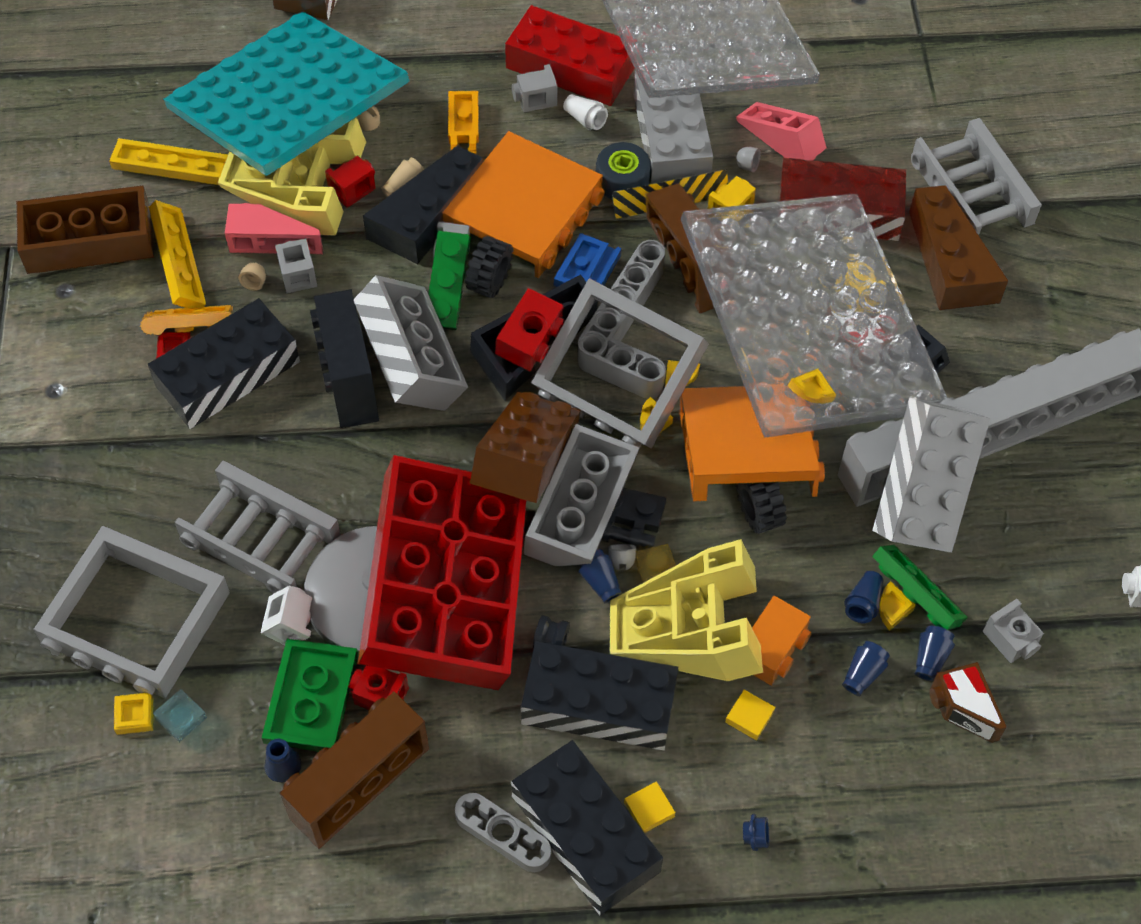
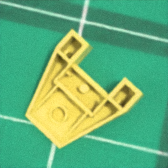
M355 117L268 176H265L238 156L229 152L218 184L221 188L251 204H261L319 229L321 235H336L344 211L334 187H323L326 179L325 170L330 167V164H343L357 155L361 158L366 140L358 119Z
M742 540L708 548L610 600V654L677 666L680 672L724 681L763 673L761 644L747 617L725 623L724 618L725 600L757 592L755 566Z

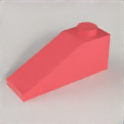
M760 102L754 103L736 116L738 123L784 158L807 164L804 160H814L817 155L827 149L820 121L816 116Z
M229 204L225 227V237L229 253H277L275 245L306 239L310 254H323L319 229L261 204Z

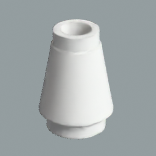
M573 94L569 95L564 101V110L586 129L599 130L604 126L608 117V111L604 108L603 103Z

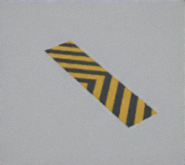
M727 169L614 191L612 196L615 217L618 219L647 213L646 193L680 183L687 194L690 193L693 196L695 203L708 201L709 194L712 191L717 193L723 184L728 185Z

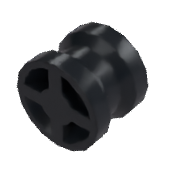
M541 615L534 636L533 649L535 641L565 646L570 622L562 620L557 623L551 621L550 617Z

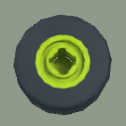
M619 142L605 147L599 153L596 162V172L603 175L602 189L605 191L604 196L613 200L612 192L649 185L651 162L649 155L643 148L633 143Z

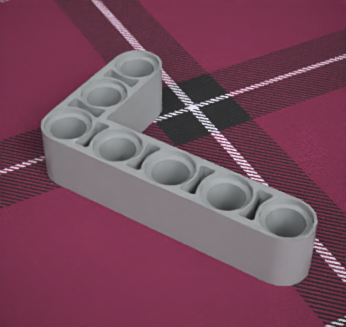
M656 240L643 241L631 256L611 287V290L643 306L664 272L665 247L662 243ZM601 303L579 337L577 357L579 367L593 376L646 399L649 397L652 399L659 397L664 389L665 364L657 357L621 342L634 319Z

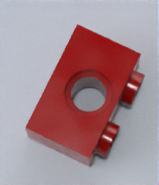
M528 288L496 338L495 354L531 371L536 361L541 363L544 360L550 347L547 343L552 336L557 337L565 322L562 319L563 305ZM536 329L539 332L532 334L528 333L526 330Z

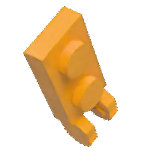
M448 91V138L451 150L458 146V143H469L468 151L477 155V143H479L478 91Z
M233 306L155 310L154 312L151 310V312L144 314L140 327L146 335H161L166 328H175V332H190L197 326H207L209 328L233 314Z

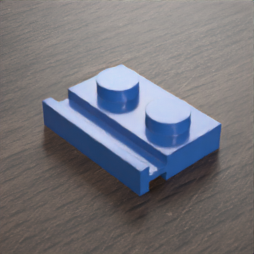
M580 233L554 277V286L558 287L580 274L586 282L590 278L605 286L621 257V248H611L609 243Z

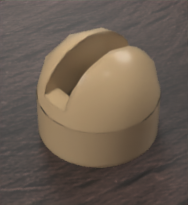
M375 106L370 107L357 116L362 130L372 131L380 125V114Z
M256 262L245 265L238 277L240 284L248 290H260L266 280L263 266Z

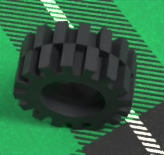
M490 236L483 237L482 242H479L477 245V250H474L472 254L474 256L473 259L469 261L468 265L470 268L466 272L468 277L465 279L466 288L488 298H494L499 293V288L503 287L504 279L508 277L507 272L512 265L510 261L513 259L512 245Z
M737 483L736 491L739 493L737 498L742 505L740 508L745 513V520L749 522V527L752 530L754 529L756 534L786 524V505L782 502L784 498L783 494L779 492L780 487L778 483Z

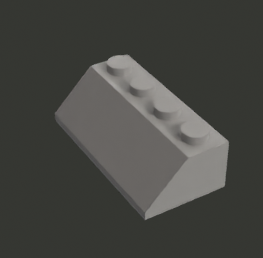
M576 424L526 534L524 555L553 566L591 564L638 454L639 447Z

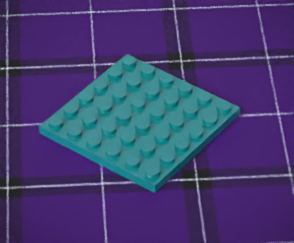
M301 12L293 15L290 20L279 27L269 30L266 35L255 42L247 44L236 54L223 59L220 64L212 69L202 72L188 84L178 87L163 100L167 109L265 176H268L410 82L407 71L307 13Z

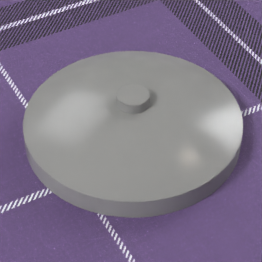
M377 526L355 529L332 540L313 560L304 584L305 593L312 597L309 611L311 612L310 621L314 629L330 645L357 648L358 657Z

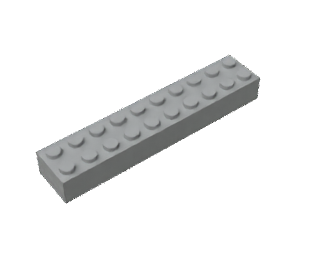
M1138 328L1128 333L1125 331L1119 332L1110 340L1099 344L1093 342L1081 351L1071 355L1069 353L1062 354L1050 363L1042 366L1041 364L1033 365L1024 373L1016 376L1007 375L995 384L985 388L983 386L976 387L964 396L956 399L953 397L947 398L939 404L970 410L990 418L979 459L1140 396L1141 330ZM903 419L896 422L894 420L887 421L878 429L867 433L858 432L847 440L838 477L856 507L882 497Z

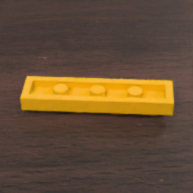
M118 138L109 162L111 168L115 170L219 185L218 181L228 154Z
M155 200L149 206V211L172 304L184 308L204 307L206 301L182 209Z

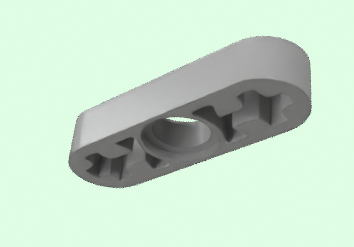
M467 793L458 799L455 805L457 823L461 828L528 872H540L548 866L551 860V846L543 835L480 794ZM475 805L479 806V815L488 821L485 830H482L483 820L477 816L472 815L469 819L466 818L465 807L472 809ZM505 823L513 828L514 834L509 840L498 841L493 837L492 831L498 824ZM521 834L524 835L523 845L533 850L536 846L541 847V859L536 856L532 860L527 859V850L518 844ZM518 844L516 851H513L512 849Z

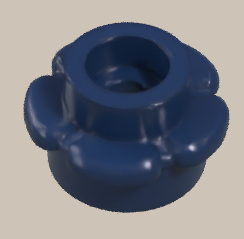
M756 814L751 815L750 821H744L743 823L744 844H751L753 851H758V848L769 847L767 817H757Z

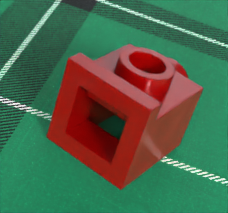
M358 155L350 161L344 162L334 171L331 168L325 170L327 186L334 187L339 201L347 208L376 189L374 167L368 160H362Z
M366 665L364 670L357 669L354 672L349 689L353 690L354 704L369 710L378 699L383 697L386 699L393 692L397 693L404 700L409 686L407 674L402 672L397 674L387 669ZM373 682L380 685L379 687H371Z

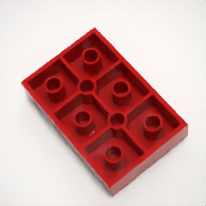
M393 455L384 474L358 664L499 690L511 674L526 500L470 484L472 474L470 471Z

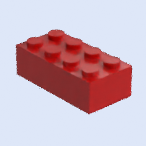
M531 5L505 43L506 68L520 74L544 70V65L550 64L557 87L612 106L635 68L637 42Z

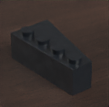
M459 146L454 147L363 215L366 239L418 265L437 239L438 222H443L442 212L481 166L483 158Z
M580 274L543 295L563 305L562 319L566 321L586 281ZM597 300L594 301L577 333L590 322L595 314L598 304ZM513 311L472 332L470 352L504 401L538 371L542 362L536 361L531 371H528L495 354L496 338ZM536 329L526 330L528 333L532 334L539 332ZM552 336L549 342L547 343L548 345H550L549 350L554 340L556 339V337Z
M352 289L314 296L316 309L310 310L313 329L320 328V330H315L314 334L317 349H324V351H319L318 354L322 371L329 370V372L323 373L326 393L333 392L340 429L378 422L379 415L373 380Z

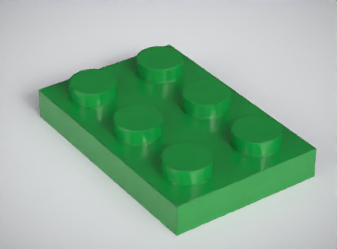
M287 638L261 737L263 744H268L274 739H283L291 748L319 752L323 748H331L339 740L350 693L349 685L358 658L357 648Z

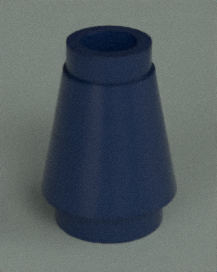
M602 549L596 550L591 564H579L581 568L579 573L602 599L604 604L609 603L610 600L622 594L610 556L605 555Z
M866 571L845 599V613L851 620L858 623H868L878 615L882 584L884 582L883 577L879 573Z
M930 625L926 627L925 632L920 634L916 670L914 673L917 677L926 681H934L937 673L941 671L955 647L953 642L954 634L942 627Z
M865 641L863 646L857 647L842 686L850 693L861 696L863 691L888 667L889 653L876 643Z
M274 739L266 747L265 772L275 782H286L292 775L300 772L301 758L285 740Z

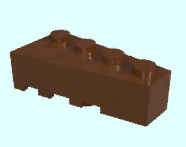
M680 183L646 193L647 219L660 243L667 247L674 269H681L685 279L683 280L685 289L688 293L694 292L696 294L695 307L699 314L733 303V264L736 263L734 250L731 246H727L724 243L719 230L713 228L708 222L706 213L703 210H699L693 196L690 193L687 194Z
M947 186L915 188L909 214L938 309L947 310L1000 304L1008 284V279Z

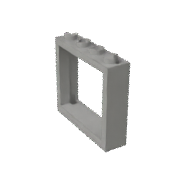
M589 278L531 383L540 388L538 395L552 402H556L559 398L570 404L572 408L581 410L580 418L582 419L585 414L594 417L596 421L593 425L609 434L612 433L613 429H616L625 434L622 439L624 442L637 446L639 449L642 444L652 448L709 343L704 337ZM595 300L687 347L641 431L550 382Z
M102 526L33 630L41 642L40 646L49 649L52 655L65 654L71 657L75 664L84 669H90L92 666L101 670L105 677L116 683H121L124 680L133 684V687L140 693L156 694L166 699L230 592L224 576ZM108 556L201 595L155 671L60 630Z

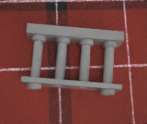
M980 118L969 121L964 139L932 150L929 149L922 137L916 139L913 153L911 154L913 167L920 171L930 187L947 186L978 235L983 226L1011 216L1017 218L1024 228L1035 224L1042 204ZM966 150L971 152L977 160L948 171H944L938 162L940 159ZM980 172L986 174L992 182L960 193L953 184L954 181ZM995 194L1002 196L1007 203L1005 206L975 216L968 205Z
M222 461L215 470L221 490L194 525L178 517L175 525L180 536L179 540L189 549L197 550L198 548L264 583L272 593H276L287 586L297 587L295 579L292 577L317 542L321 543L324 541L329 544L341 535L338 520L251 474ZM238 496L248 502L249 505L222 540L206 532L231 498ZM266 511L276 516V522L251 555L234 547L260 512L264 513ZM295 526L305 531L306 535L280 571L264 563L263 561L288 527L292 528Z

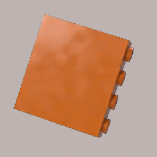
M508 131L442 212L443 222L468 225L470 233L481 239L490 236L511 244L513 248L512 254L534 264L535 277L539 278L545 269H550L554 265L561 248H566L569 245L578 226L582 227L585 224L594 205L598 206L602 201L605 192L602 189L603 175Z
M787 385L685 388L680 396V420L693 501H707L708 484L809 481L812 497H817L819 482H824L825 468L823 462H818L819 442L818 440H813V419L807 418L809 415V402L797 396Z

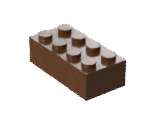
M144 185L16 201L17 251L27 274L154 258L150 205Z
M517 392L477 445L470 484L537 503L550 483L572 431L579 422L581 410L572 408L566 402H552L541 399L538 395L531 392Z
M395 692L386 699L384 697L378 699L371 706L366 717L359 723L354 722L342 732L340 740L331 748L326 747L319 751L313 758L312 764L304 772L292 775L285 782L280 796L289 819L320 849L429 750L425 721Z

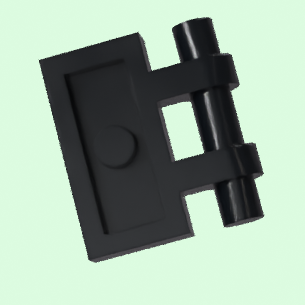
M623 487L601 540L609 542L612 539L629 543V545H634L636 549H639L640 546L653 549L656 536L645 534L644 530L658 533L666 505V497ZM618 523L633 527V529L629 530L621 527L614 526V524Z

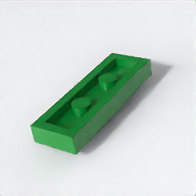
M438 230L428 295L442 328L457 330L471 237L469 234Z
M895 544L880 546L872 557L879 563L880 571L888 578L895 579L904 588V595L913 603L920 604L928 612L927 617L935 626L950 630L960 627L968 618Z

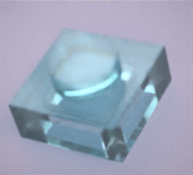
M182 689L176 692L153 713L155 719L179 743L207 718L206 713Z

